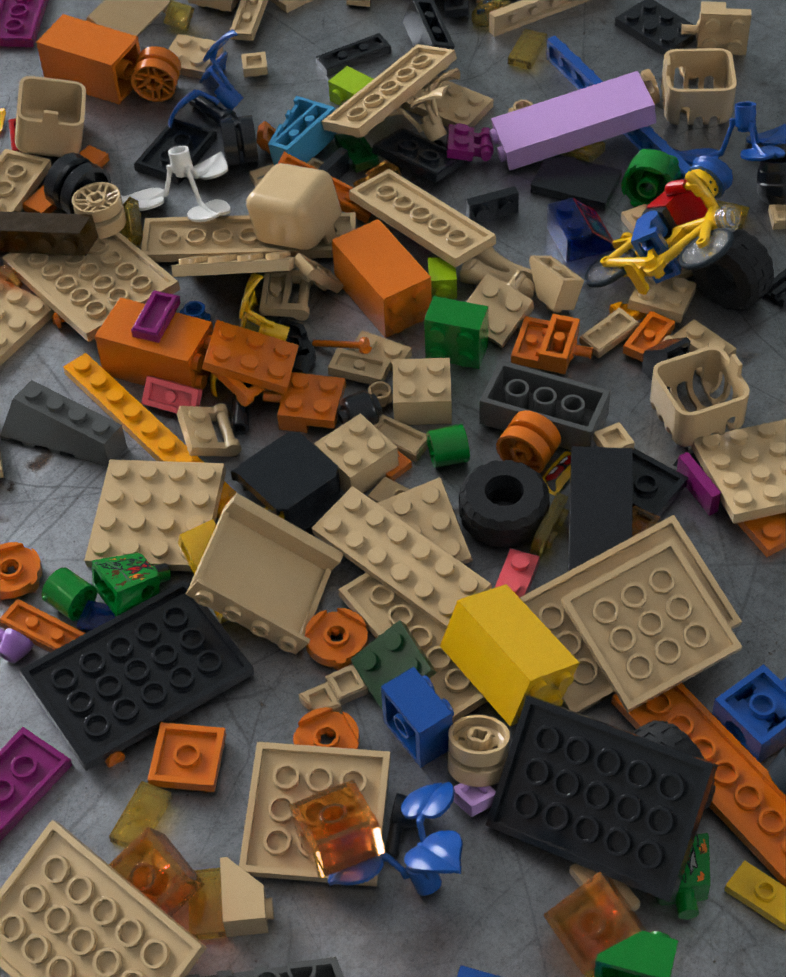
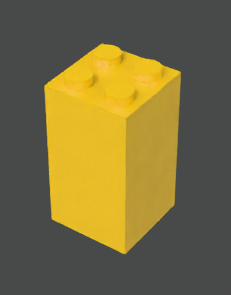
M507 584L459 599L440 644L443 651L509 726L518 724L527 695L562 706L563 697L567 688L572 684L574 680L573 675L579 665L578 660Z

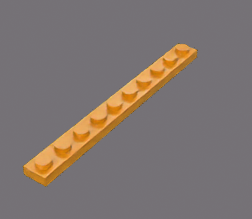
M87 353L82 354L63 366L65 375L115 422L121 424L123 430L156 461L205 463L198 456H189L187 446ZM225 481L217 512L218 519L225 505L237 493Z

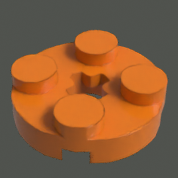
M8 542L0 545V600L18 598L27 593H33L39 588V580L42 577L43 569L39 555L33 548L30 550L18 542ZM9 567H14L17 570L12 574H5L8 572Z
M337 608V612L327 613V610L317 613L310 619L305 629V636L310 639L306 645L309 655L319 664L333 667L335 670H340L352 664L350 659L364 649L369 641L364 619L356 612L346 608ZM343 634L341 641H331V635Z
M318 708L308 712L298 722L299 726L296 732H294L293 742L296 745L359 749V729L355 720L349 714L343 711V714L333 712L332 708ZM324 734L329 738L335 737L330 744L320 743L321 736Z

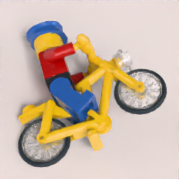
M710 156L695 158L693 165L685 175V179L668 182L665 185V191L646 206L642 216L636 222L633 234L624 232L620 239L613 240L612 245L615 250L598 258L587 269L584 276L585 284L592 288H599L609 285L621 277H629L637 291L642 295H646L650 287L644 279L645 277H652L657 284L681 274L682 268L686 270L701 269L723 257L733 245L734 234L732 232L738 228L741 220L740 213L734 205L725 204L720 208L715 200L721 198L725 190L732 185L733 173L729 166L718 158Z

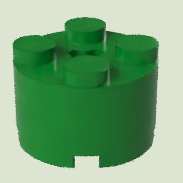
M641 149L632 159L621 182L622 193L624 196L626 194L631 200L630 204L633 207L643 204L648 205L665 191L664 188L668 182L680 180L681 171L678 159L660 150Z

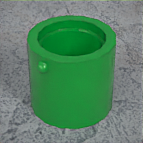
M455 424L426 432L428 451L434 468L470 461L469 443L463 424Z
M64 567L54 571L49 576L43 586L41 596L46 603L72 621L83 618L91 610L97 598V590L90 583Z

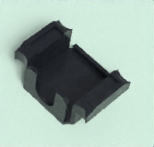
M287 432L231 471L232 480L241 484L243 492H251L277 516L283 511L284 520L312 536L315 535L311 528L342 497L339 493L341 490L338 466L300 432Z

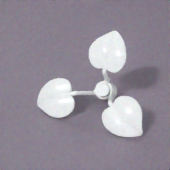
M187 146L173 147L168 151L171 164L166 165L167 176L164 190L154 187L121 196L123 205L129 209L145 211L156 208L164 203L163 197L169 195L173 172L178 178L187 177L199 205L188 211V218L193 222L210 221L219 216L229 214L231 212L230 205L226 201L219 199L204 203L194 179L208 180L219 177L228 171V165L220 151L193 166Z

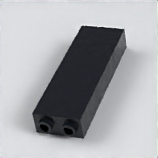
M572 446L568 571L632 537L633 448Z

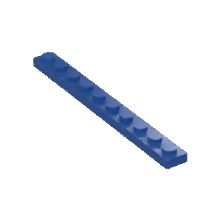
M556 36L547 39L546 59L578 90L603 82L593 70L589 69L582 62L580 57L576 56ZM650 125L623 134L639 150H660L675 156L679 161L681 179H685V175L691 166Z

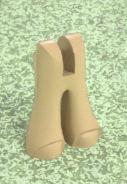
M493 246L464 262L460 270V281L473 285H479L487 273L500 281L509 283L516 271L519 270L526 275V278L518 288L520 293L530 299L536 293L531 269L506 259L496 252Z

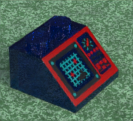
M574 198L548 204L547 229L566 263L615 250L612 245L613 239L595 210Z

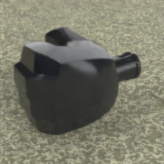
M784 149V158L761 161L758 168L757 193L766 204L786 205V149Z

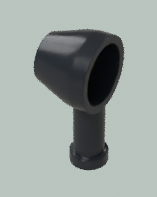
M396 793L386 845L382 853H388L394 859L399 858L400 852L398 850L403 828L417 827V818L407 819L403 816L401 806L407 796Z

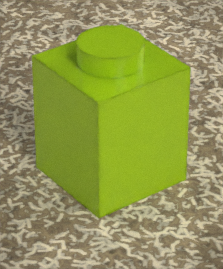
M440 257L428 258V274L431 276L432 298L437 296L457 299L456 268Z

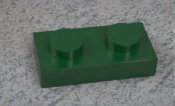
M346 134L334 135L337 147L348 150L349 164L356 173L379 165V157L372 153V147L365 137L357 138Z

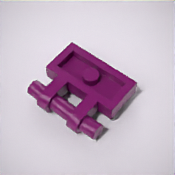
M449 124L447 131V158L472 161L473 157H480L484 161H489L494 153V146L489 133L490 128L484 127L480 133H475L474 127H469L466 124Z

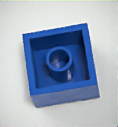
M412 667L381 686L383 722L419 767L422 768L448 751V732L453 724L454 711L445 698L440 699L435 693L431 680L426 675L421 676L415 667Z

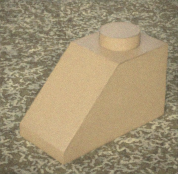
M530 256L529 263L537 298L546 304L548 310L560 313L562 310H574L584 280L552 256Z
M221 857L222 918L226 937L269 933L268 920L274 919L273 898H266L262 883L228 857Z

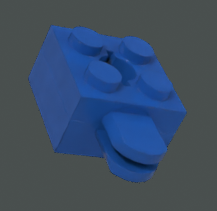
M764 664L715 698L712 714L760 763L786 744V677L780 680Z

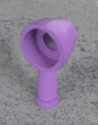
M0 629V656L6 661L15 664L30 652L34 644L26 636L13 629Z

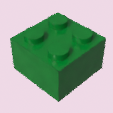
M433 296L424 318L425 358H450V364L480 369L488 347V306Z

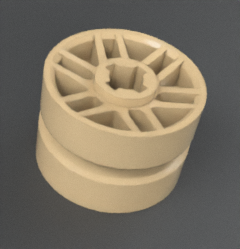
M96 182L85 185L74 193L72 197L75 214L92 215L98 233L97 239L113 236L125 227L127 220L118 187L107 182Z
M469 715L456 720L448 732L447 768L450 775L456 781L472 787H486L498 783L509 753L510 732L507 726L500 720L486 715Z

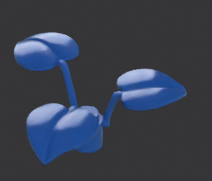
M233 29L216 41L203 58L204 62L210 59L212 65L205 71L199 83L202 84L212 75L220 85L214 91L217 96L213 97L196 89L191 91L178 102L168 120L170 128H172L176 113L188 102L199 96L213 101L216 105L221 103L224 107L231 110L244 98L229 82L222 71L226 70L228 53L225 51L216 59L218 50L231 37L238 36Z
M749 101L738 102L735 104V118H730V125L719 151L712 148L685 151L673 148V150L680 154L690 165H693V160L700 156L721 157L725 153L734 126H736L739 132H750V136L746 137V142L752 144V148L740 152L742 159L747 161H766L784 158L785 151L776 145L786 144V124L758 134L756 128V103Z
M435 783L421 787L410 793L403 801L401 806L402 814L407 819L417 818L416 823L420 842L417 846L409 850L404 857L406 868L388 853H382L383 849L380 843L365 842L351 847L337 859L330 871L328 884L330 886L334 884L357 885L367 882L382 870L384 862H388L400 872L404 880L410 878L419 895L426 896L436 892L441 887L442 879L439 874H460L463 841L460 835L455 831L446 830L435 832L426 838L424 829L425 818H438L450 808L455 796L452 783Z

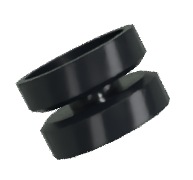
M77 153L65 154L56 160L49 169L44 184L45 197L58 209L64 210L67 214H75L72 204L74 193L81 187L91 183L107 182L112 184L111 177L104 168L91 163L84 156Z

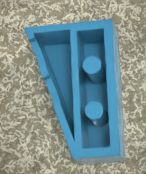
M296 96L294 99L295 105L292 110H287L285 114V122L279 124L268 143L273 164H278L283 152L307 163L326 147L337 133L324 130L321 121L335 111V107Z

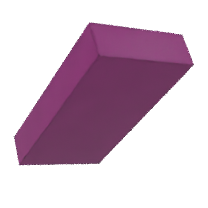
M153 290L131 329L132 337L159 343L181 303L180 296Z
M686 452L679 455L677 472L688 477L686 488L709 516L718 512L721 497L720 490L690 453Z

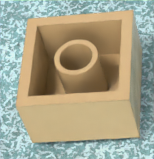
M450 358L392 359L394 419L405 425L452 424Z
M361 413L314 443L320 451L338 466L340 488L345 493L352 486L365 493L386 477V473L399 466L397 446Z

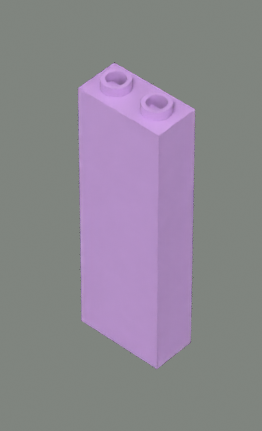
M635 71L491 118L493 129L489 130L493 145L498 144L499 146L497 147V153L500 161H505L510 171L655 124V104L639 72Z

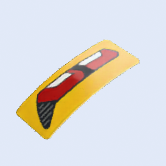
M565 451L542 477L548 486L549 493L554 496L558 495L570 478V451Z

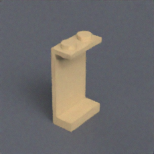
M104 0L87 16L86 21L139 36L161 12L166 15L169 13L173 0Z

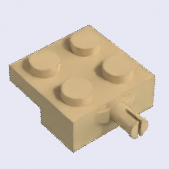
M701 1L700 17L697 25L682 24L681 35H696L697 49L723 48L730 51L732 55L746 56L752 16L751 9L726 8V2Z
M519 270L516 271L509 283L500 281L487 273L467 300L469 303L488 306V340L502 349L515 330H520L525 316L529 317L535 309L533 300L518 290L526 278V275Z

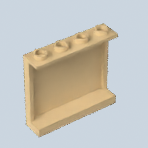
M236 493L225 505L186 595L193 598L199 605L209 607L222 614L225 619L237 622L248 628L254 635L264 637L277 644L283 651L296 655L310 641L305 636L306 626L315 615L331 571L341 562L344 553Z

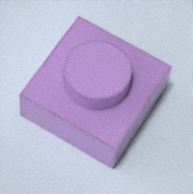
M460 783L454 786L455 796L453 802L469 816L473 817L492 806L496 791L490 786L472 787Z

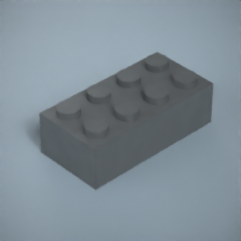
M500 360L479 401V424L504 431L518 412L525 410L533 411L545 416L557 427L561 435L559 447L572 450V446L594 447L593 433L602 429L609 414L610 390Z

